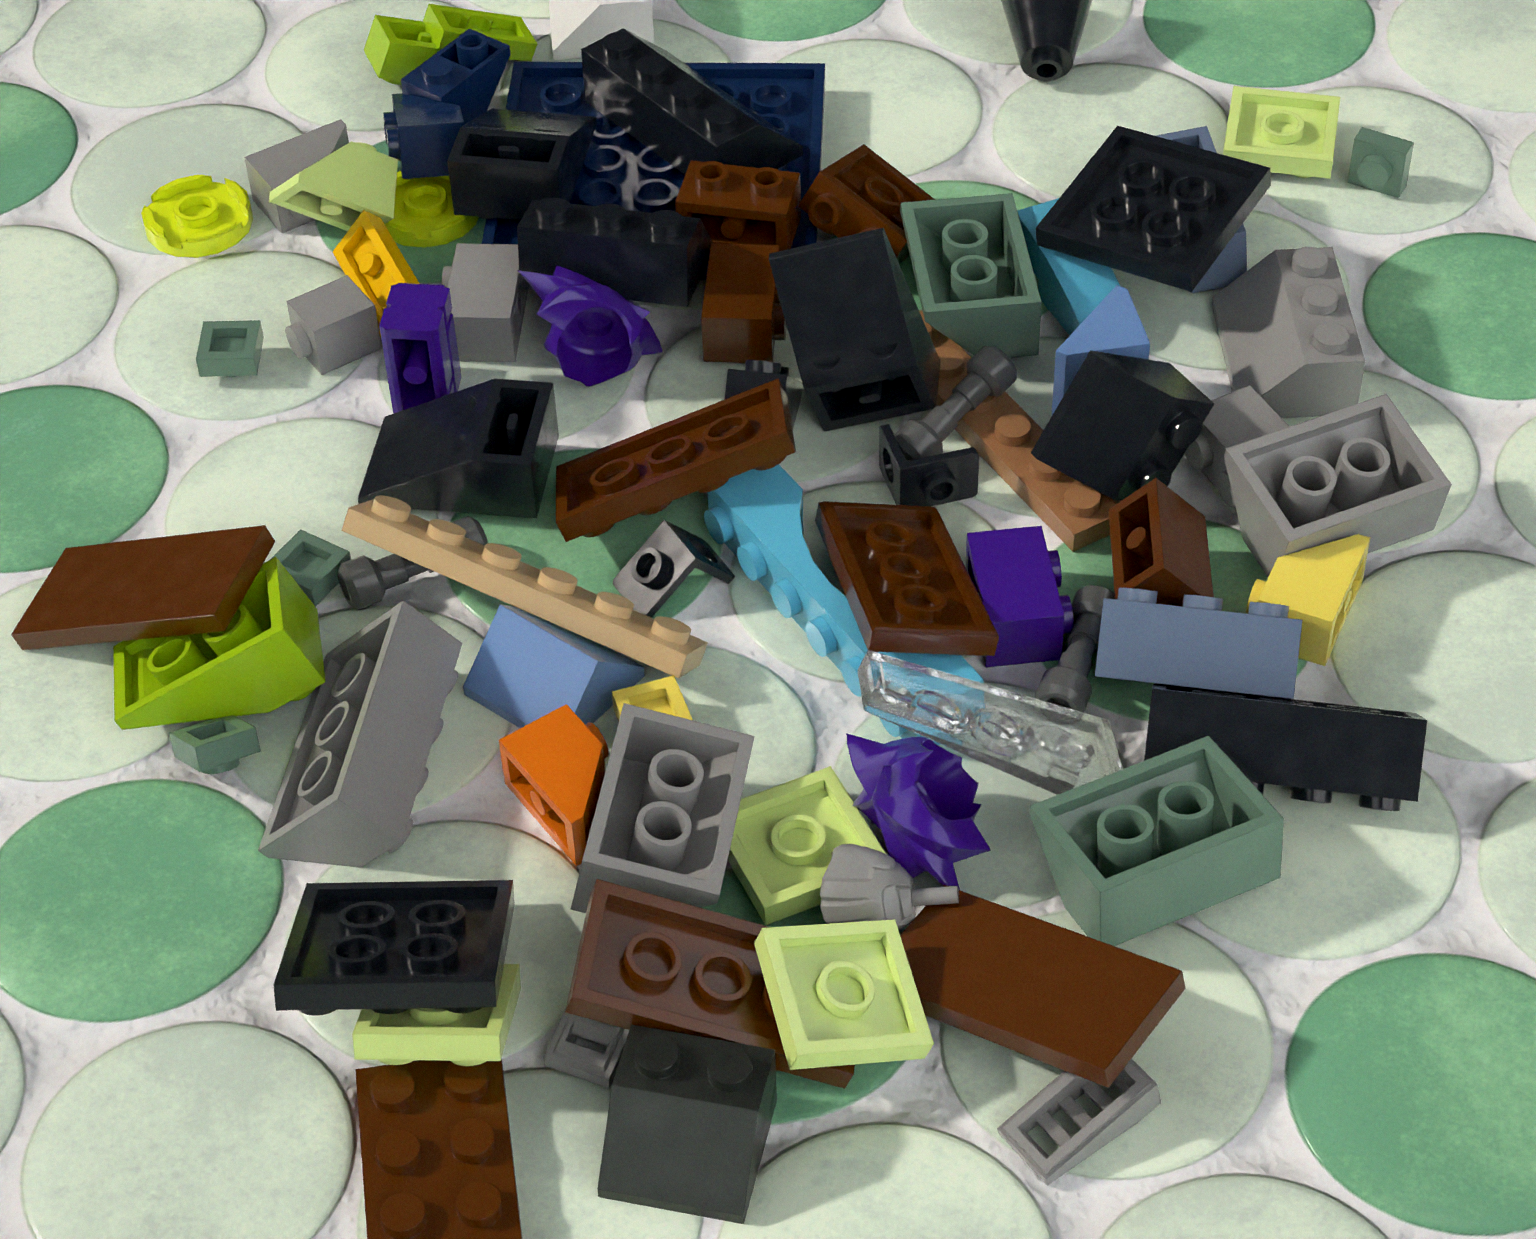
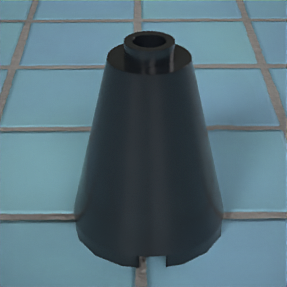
M1001 0L1023 72L1029 77L1040 81H1053L1065 76L1072 68L1092 0Z

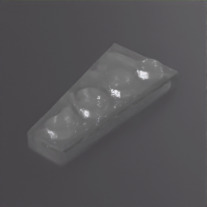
M870 650L866 652L857 670L864 711L1056 795L1123 769L1110 721L1107 719Z

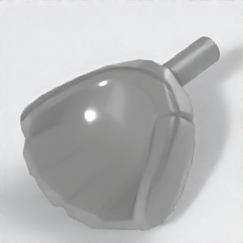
M841 844L834 848L831 861L822 878L820 908L826 924L895 919L898 930L901 931L914 920L916 915L915 906L959 903L958 886L914 889L912 876L889 855L860 845Z

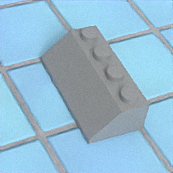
M401 601L326 654L324 659L326 682L316 687L312 693L258 849L260 853L274 859L363 867L385 852L393 853L404 844L413 827V820L410 818L416 795L423 788L428 778L429 771L425 765L431 745L436 741L443 728L444 722L440 716L445 699L455 686L458 678L455 666L462 642L408 603Z

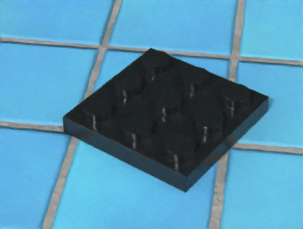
M1117 125L1035 228L1037 246L1192 292L1271 186V171L1266 166Z
M513 880L307 883L273 984L276 1011L299 1010L306 1015L318 1016L329 1014L335 1010L372 1009L380 1014H398L415 1008H445L453 1013H470L482 1007H497L515 905Z

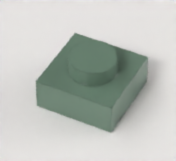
M1362 127L1354 138L1347 183L1399 198L1407 186L1414 142Z
M203 321L196 355L199 376H257L264 339L261 321Z
M301 529L272 557L279 559L315 607L339 583L337 572L341 563L351 560L350 551Z
M235 715L206 720L169 733L174 757L204 774H218L232 770L240 764V758L261 752L256 727Z

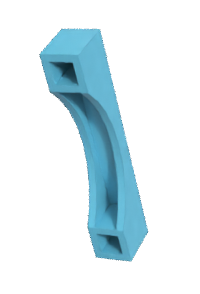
M779 464L767 470H749L729 478L720 488L707 492L708 510L704 512V520L712 538L718 544L725 543L738 558L746 576L752 581L758 580L772 595L778 611L785 618L792 617L805 631L814 651L821 657L827 656L841 671L850 691L858 697L863 695L874 707L883 726L893 737L900 736L902 739L907 737L931 738L935 744L940 745L982 723L984 679L961 655L868 652L846 596L828 581L813 561L804 540L803 489Z

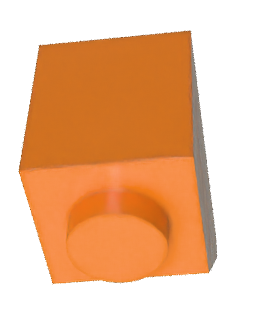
M565 704L499 739L505 784L570 860L578 866L582 864L606 772L604 759L609 756V750L600 730L591 722L584 724L571 708Z

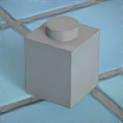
M348 275L287 301L291 325L286 327L285 332L289 345L298 358L306 357L321 375L382 349L375 305Z

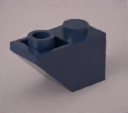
M468 29L402 78V93L460 105L465 125L488 110L511 55L510 46L482 33Z
M403 93L392 94L393 112H383L385 140L388 146V156L398 159L400 163L402 178L449 176L447 160L460 127L464 125L460 105Z

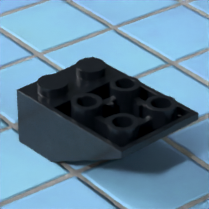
M491 108L460 127L447 160L454 215L476 216L483 219L521 220L533 199L542 200L555 197L562 198L570 204L597 125V117Z
M884 228L769 254V263L803 388L824 432L932 410L936 406L941 361Z
M491 379L385 416L358 495V504L375 499L376 496H389L404 501L411 506V509L537 518L559 437L553 383Z

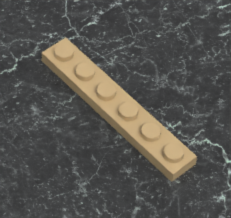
M376 496L375 499L348 508L341 531L672 676L674 675L676 678L689 673L700 666L708 642L690 635L691 628L681 621L663 616L653 619L633 610V602L623 596L610 592L595 594L577 586V578L570 573L550 567H544L541 570L520 561L521 554L510 547L495 543L483 545L466 538V530L457 524L439 519L427 521L411 514V506L399 499L389 496Z

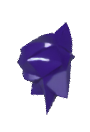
M556 266L553 275L517 270L543 301L536 315L552 324L545 339L544 347L556 357L565 377L581 382L586 387H591L630 371L636 366L642 355L663 353L659 339L649 321L645 318L650 311L626 300L610 287L601 285L579 273L560 266Z
M846 733L852 766L864 788L854 801L853 807L863 812L871 820V823L881 830L888 855L895 862L899 863L912 876V879L927 871L942 886H958L960 890L953 863L991 851L973 822L982 805L973 803L979 783L963 769L962 757L945 750L935 744L931 738L907 737L883 744Z

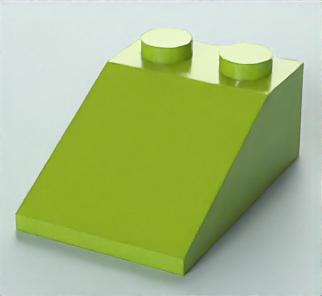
M277 557L263 563L226 631L121 641L113 646L114 720L122 730L210 720L233 715L244 716L269 713L290 701L304 699L316 687L326 682L317 608Z

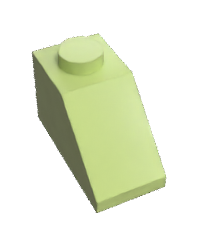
M351 141L270 191L269 202L346 231L350 229L363 210L381 217L385 224L394 219L398 159L378 152L370 144Z

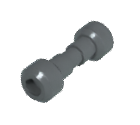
M983 346L967 362V375L952 389L953 394L941 406L936 405L921 421L909 420L894 435L906 461L942 454V442L958 427L957 422L969 410L974 411L988 396H1001L1017 380L1016 367L1003 351L994 346Z
M467 516L452 522L466 530V538L483 545L488 544L486 534L476 519ZM391 554L375 561L362 555L341 563L337 576L348 604L360 610L381 602L385 595V590L408 582L412 576L426 571L430 573L435 571L396 554Z
M1090 585L1080 588L1075 593L1071 603L1073 628L1068 637V648L1061 654L1057 667H1052L1044 672L1036 690L1035 701L1037 706L1052 719L1059 721L1076 720L1086 710L1092 694V687L1087 677L1092 667V655L1098 651L1103 599H1115V593L1105 587Z

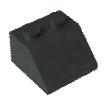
M631 1024L611 1088L597 1188L598 1197L744 1224L777 1102L775 1050Z

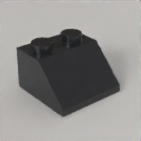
M1090 350L1032 449L1031 454L1037 460L1114 500L1122 501L1155 478L1168 487L1173 471L1189 445L1200 435L1202 424L1213 408L1214 403L1168 362Z

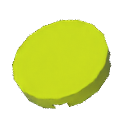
M401 171L397 172L394 219L385 223L395 243L403 246L423 248L444 245L463 237L477 224L479 217L454 215L449 176L403 179Z
M193 175L173 180L158 188L151 195L152 203L148 207L145 205L141 214L147 239L159 251L176 257L198 258L220 253L236 245L250 231L253 214L247 191L237 182L224 178L225 184L212 182V177L208 175Z

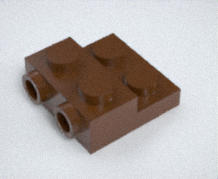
M863 144L821 170L798 207L808 214L814 226L827 234L836 235L838 238L884 228L897 261L900 264L910 255L900 212V204L903 202L935 199Z

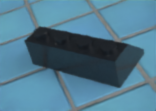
M624 28L607 34L604 38L581 49L586 103L684 175L687 172L690 161H717L727 165L778 169L803 155L802 145L668 51Z
M1153 683L1144 761L1209 736L1262 795L1264 784L1292 787L1290 796L1292 799L1331 803L1332 792L1360 795V807L1400 811L1401 800L1418 802L1427 720L1412 712Z

